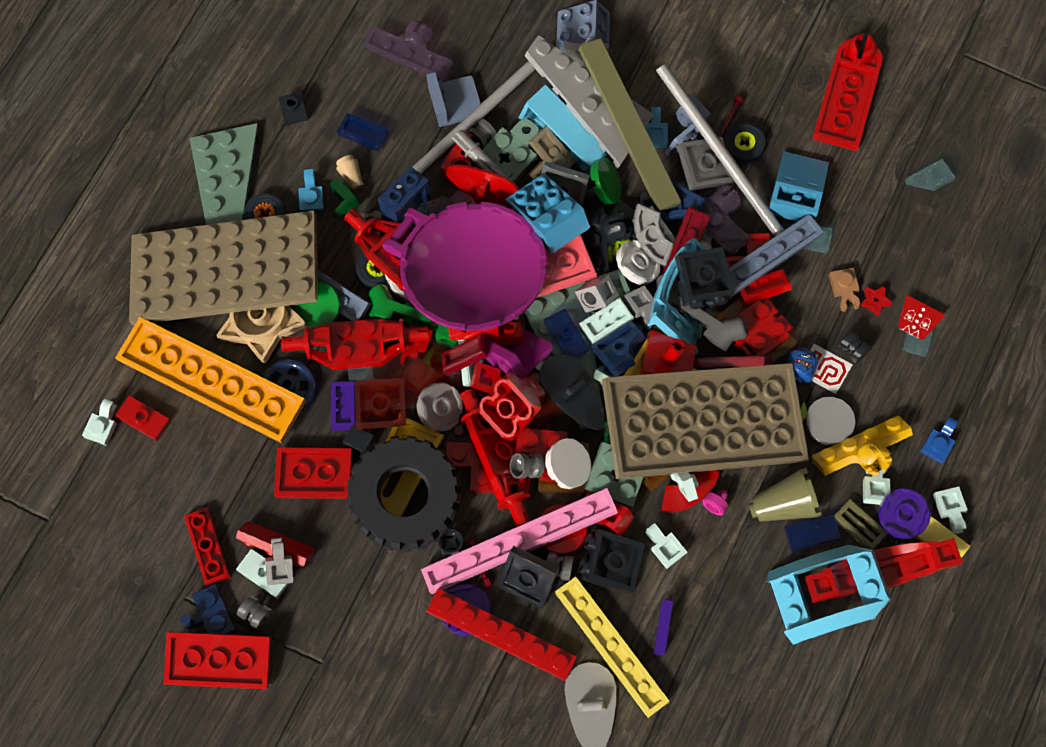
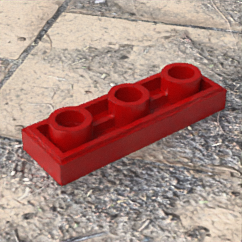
M206 507L184 515L205 585L210 586L231 578L209 508ZM210 543L207 549H203L204 544Z
M247 521L238 529L236 538L243 541L245 545L263 549L271 556H273L271 538L281 537L284 546V556L291 555L292 565L305 566L312 559L316 550L313 547L250 521Z

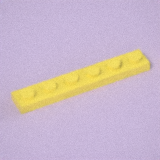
M574 577L555 591L557 597L648 718L670 702L577 577Z

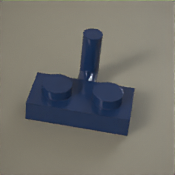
M216 584L192 595L200 615L191 618L185 614L180 618V622L190 630L204 624L208 633L232 634L236 632Z

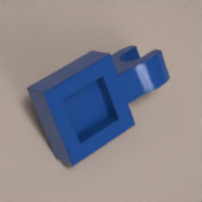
M949 417L940 432L933 429L920 452L943 464L956 442L949 437L958 421Z

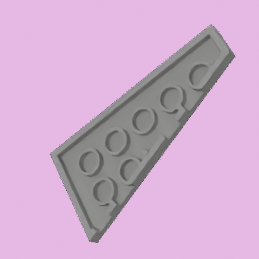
M538 35L527 50L525 57L542 77H546L553 86L552 90L557 96L560 94L567 103L566 107L584 129L600 143L599 147L603 152L606 151L614 160L612 163L618 169L629 152L589 70ZM631 99L644 127H646L654 114Z

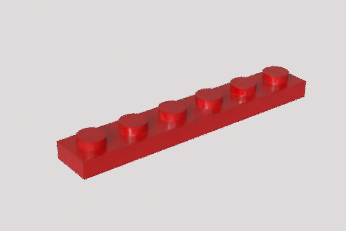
M439 588L426 611L563 681H566L576 660V656Z

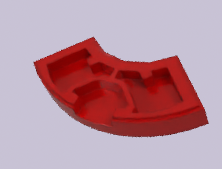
M720 471L693 472L698 482V488H695L698 498L690 502L682 494L678 485H666L661 511L680 512L700 503L706 494L711 493Z

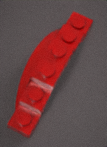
M954 538L941 542L910 543L874 550L887 588L905 584L910 580L932 575L936 571L955 567L963 563ZM847 559L829 566L823 572L808 575L805 578L813 603L835 597L839 599L859 593Z

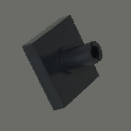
M513 545L497 587L543 609L559 568L548 563L544 555L539 558L540 553L532 555Z

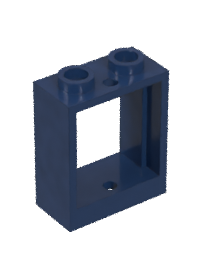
M412 166L378 198L383 221L402 223L405 219V213L409 208L424 214L432 206L429 180Z

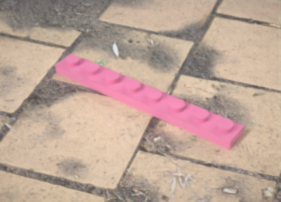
M606 488L421 569L429 592L434 594L438 588L443 590L505 563L513 545L526 552H530L613 516L618 512Z

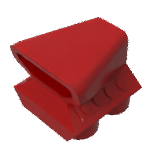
M507 372L501 380L496 382L493 390L481 400L479 413L502 438L513 441L523 428H530L535 415L542 408L541 402L545 391L531 376L521 379Z

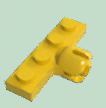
M898 415L812 455L813 464L825 476L852 463L860 464L869 474L879 475L880 472L876 467L885 472L892 463L891 453L886 447L912 436V429Z

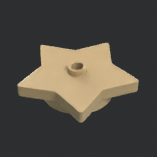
M290 306L230 313V317L218 332L217 338L223 342L247 344L262 363H266L280 341L281 336L286 337L305 329L307 324Z

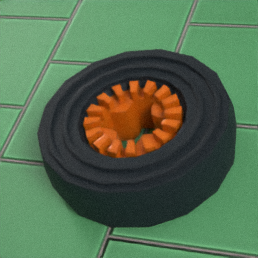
M259 194L247 202L244 209V220L261 218L263 211L269 213V217L285 215L286 209L282 201L276 196Z

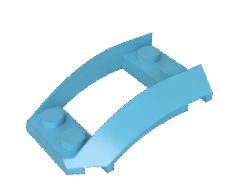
M692 238L681 247L677 254L707 249L696 238ZM674 257L655 292L647 326L655 324L666 335L696 346L697 339L701 338L703 326L685 314L682 316L667 302L671 287L678 274Z
M846 545L797 560L768 572L767 583L772 585L787 630L784 633L793 645L847 626L876 619L881 609L885 608L891 600L874 550ZM847 559L863 606L813 621L797 575Z

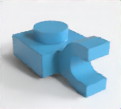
M651 107V113L654 115L645 129L654 148H667L668 123H661V107Z
M313 169L304 170L305 188H298L300 212H324L322 186L316 187V177Z

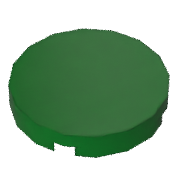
M606 157L593 161L590 177L592 181L595 180L596 187H594V191L597 197L607 205L617 203L622 195V185L615 165Z
M318 281V302L294 305V309L305 323L312 328L336 322L342 302L340 294L335 287L326 282Z

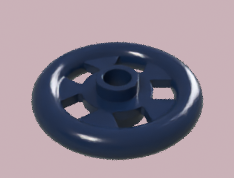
M296 359L279 360L270 365L262 375V378L284 388L285 383H292V386L287 390L306 400L302 410L311 404L316 395V376L313 370L302 361ZM290 368L299 371L297 377L288 374ZM278 372L282 376L274 383L271 379ZM300 382H307V391H300Z

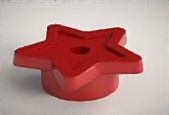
M868 287L864 289L866 299L861 303V307H866L873 311L876 316L880 314L883 307L892 305V302L885 297V287H881L876 291Z

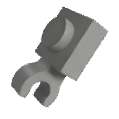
M281 537L271 538L273 557L265 558L267 585L293 583L291 555L284 556V546Z

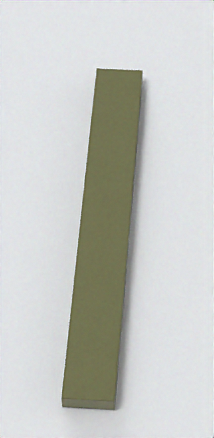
M601 38L581 45L578 50L657 211L662 212L679 205L681 200Z

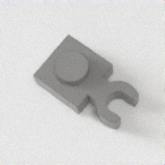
M644 285L624 295L623 301L635 318L640 316L644 318L643 324L645 328L650 330L652 325H647L653 297Z

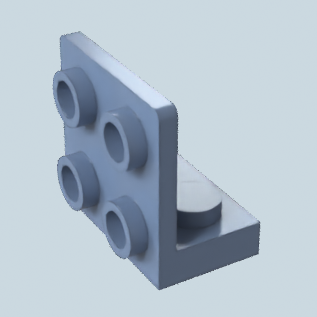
M597 0L559 11L556 47L563 52L566 42L583 43L588 37L596 40L601 38L602 42L609 44L610 12Z
M435 72L426 74L428 89L439 127L462 122L480 105L472 76L442 82V80H437Z
M693 93L690 94L689 97L707 120L711 113ZM682 106L679 107L675 114L679 122L688 128L672 141L665 151L667 156L672 152L675 154L679 153L677 146L680 143L688 142L690 139L694 140L700 133Z

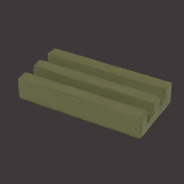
M851 499L833 516V519L866 549L873 550L888 534L885 529ZM850 508L854 513H856L864 522H866L874 531H876L879 534V536L876 537L859 520H857L850 512H848L847 509ZM842 515L845 516L853 525H855L863 534H865L872 541V543L869 540H867L859 531H857L849 522H847L842 517Z

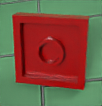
M651 330L648 334L639 375L692 371L697 346Z

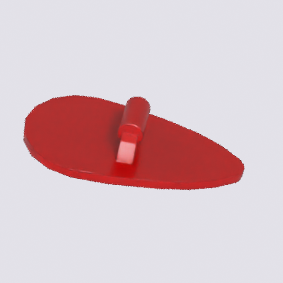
M449 165L445 169L447 177L460 190L472 197L476 204L488 202L512 210L506 198L520 189L508 178L467 165Z

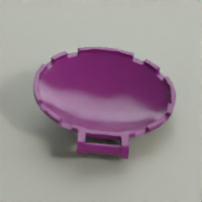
M456 203L447 206L446 210L437 214L432 213L429 216L409 208L405 213V219L392 237L386 239L382 245L387 252L401 259V281L411 303L430 320L452 329L466 331L486 330L512 321L533 304L545 282L547 260L542 239L538 237L531 224L524 217L509 208L494 203ZM412 224H415V228L402 245L399 244Z

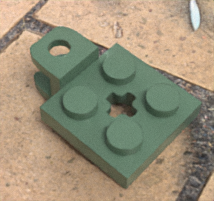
M524 118L514 126L510 133L502 127L482 150L512 182L516 183L538 158L528 141L539 132V128L530 120ZM502 155H509L510 162H503L501 164L499 163L501 161L500 157ZM472 160L473 165H475L477 168H480V167Z
M601 442L585 490L597 493L607 488L613 500L633 507L643 477L614 481V476L611 475V471L615 470L612 448L610 444Z

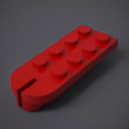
M863 33L846 40L837 50L812 137L813 140L857 151L859 148L882 64V53L870 35H868L861 59L857 58Z

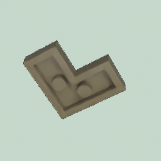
M548 126L543 127L528 141L542 159L527 174L531 181L542 174L545 162L568 169L576 163L575 159Z

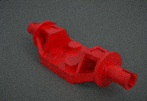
M352 209V214L348 212L344 220L358 231L355 236V242L361 246L365 256L400 289L404 290L400 276L401 259L387 252L382 246L386 239L392 237L401 223L382 221L378 217L367 221L356 209ZM380 230L387 234L382 237L376 231ZM409 230L406 232V234L401 239L399 244L402 245L404 241L407 239V237L410 235L411 232Z
M403 318L399 319V321L373 319L331 322L312 328L309 325H305L304 333L301 336H281V341H283L281 342L283 352L304 350L307 359H314L333 370L382 367L401 352H406L408 342H429L428 326L406 328ZM399 339L400 343L385 349V342ZM326 346L327 353L314 350L313 347Z
M469 389L462 392L460 398L468 413L461 418V423L467 427L470 440L474 443L492 484L491 489L499 502L497 504L498 510L509 509L516 528L530 522L531 519L523 502L530 498L529 487L531 478L528 476L526 478H515L510 471V460L516 453V437L513 441L502 438L493 427L484 428L481 421L486 419L479 413L480 403L475 390ZM518 481V493L512 494L510 485Z

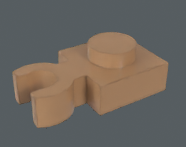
M854 268L830 272L829 279L834 297H842L840 302L841 310L843 312L847 310L846 302H852L855 310L858 309L860 300L854 294L859 292V286Z

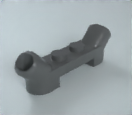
M664 274L660 275V276L657 278V280H656V282H657V287H658V285H659V283H660V281H661V279H662V277H663ZM678 277L675 278L667 302L677 311H681L707 328L703 335L712 344L727 351L732 342L746 339L748 327L742 317L718 321L716 319L718 316L707 308L703 311L701 309L692 310L690 305L683 306L677 284L679 280Z

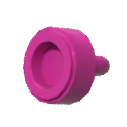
M721 490L716 494L707 493L702 500L704 507L715 515H723L728 509V504L725 501L728 493L726 490Z

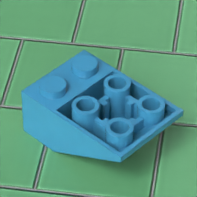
M783 151L769 205L773 215L800 221L810 214L815 220L823 194L829 162Z
M545 173L506 198L511 208L531 224L538 237L542 239L545 249L550 254H553L590 228L583 207Z

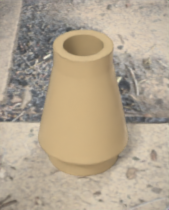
M353 155L340 158L336 162V169L345 182L351 186L353 191L363 188L364 184L358 160L354 159Z

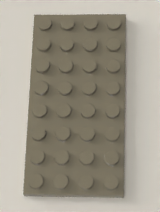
M314 211L132 235L129 322L132 325L136 324L139 317L154 323L318 302L317 215Z
M792 363L606 377L602 379L616 479L798 463L809 460Z

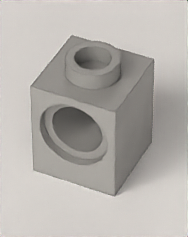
M609 275L588 280L575 291L585 312L607 307L619 296Z

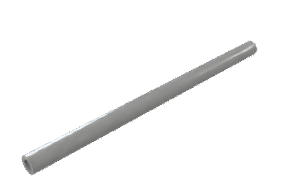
M527 61L412 167L420 174L428 169L455 144L452 137L459 130L468 132L536 70L533 65Z
M666 63L658 68L656 71L773 236L776 237L785 231Z

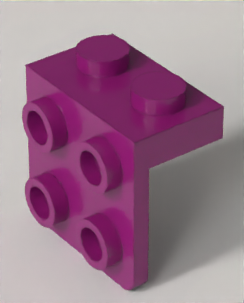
M524 330V344L508 345L506 348H503L487 339L488 357L485 360L490 365L503 370L506 374L510 372L522 379L529 375L548 356L554 347L551 342Z

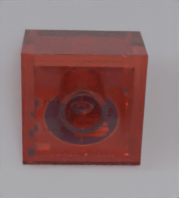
M404 378L355 381L356 429L406 426L407 387Z

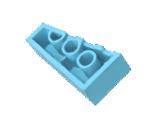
M544 85L526 102L519 119L527 118L539 128V131L543 127L548 126L575 159L576 163L574 164L585 174H590L593 161L602 157L607 158L609 155L606 151L603 152L599 147L600 143L584 129L552 88L549 89Z

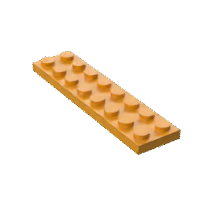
M141 317L137 320L115 357L119 362L280 443L284 442L306 403L303 397Z

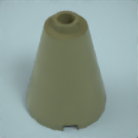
M800 469L752 497L753 503L749 504L752 517H758L759 522L822 516L820 510L815 511L814 509L819 507L811 480L809 477L804 478L803 475L808 473L807 469Z

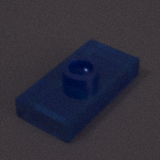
M346 113L337 130L338 136L378 152L389 134L387 128Z
M566 309L544 319V324L563 355L577 358L589 351V346Z
M833 514L784 527L791 552L841 539Z

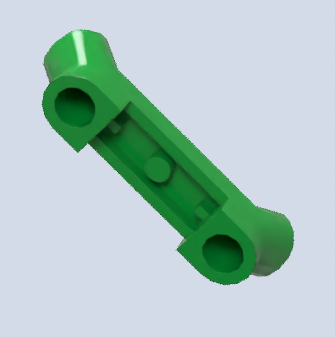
M380 284L370 290L369 298L373 307L369 317L372 320L384 319L395 321L403 318L404 322L419 327L428 326L429 330L436 333V341L439 344L452 348L459 345L458 340H450L448 327L430 320L419 312L413 304L395 302L387 285Z

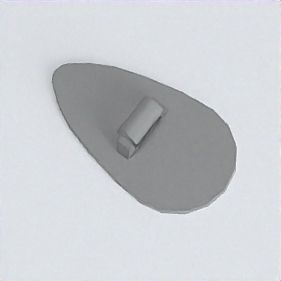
M588 662L580 664L571 670L565 683L566 704L572 726L582 747H606L611 735L615 715V680L609 670L598 663Z

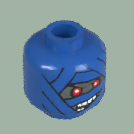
M803 347L798 348V350H792L785 364H793L796 385L810 383L819 367L816 354Z

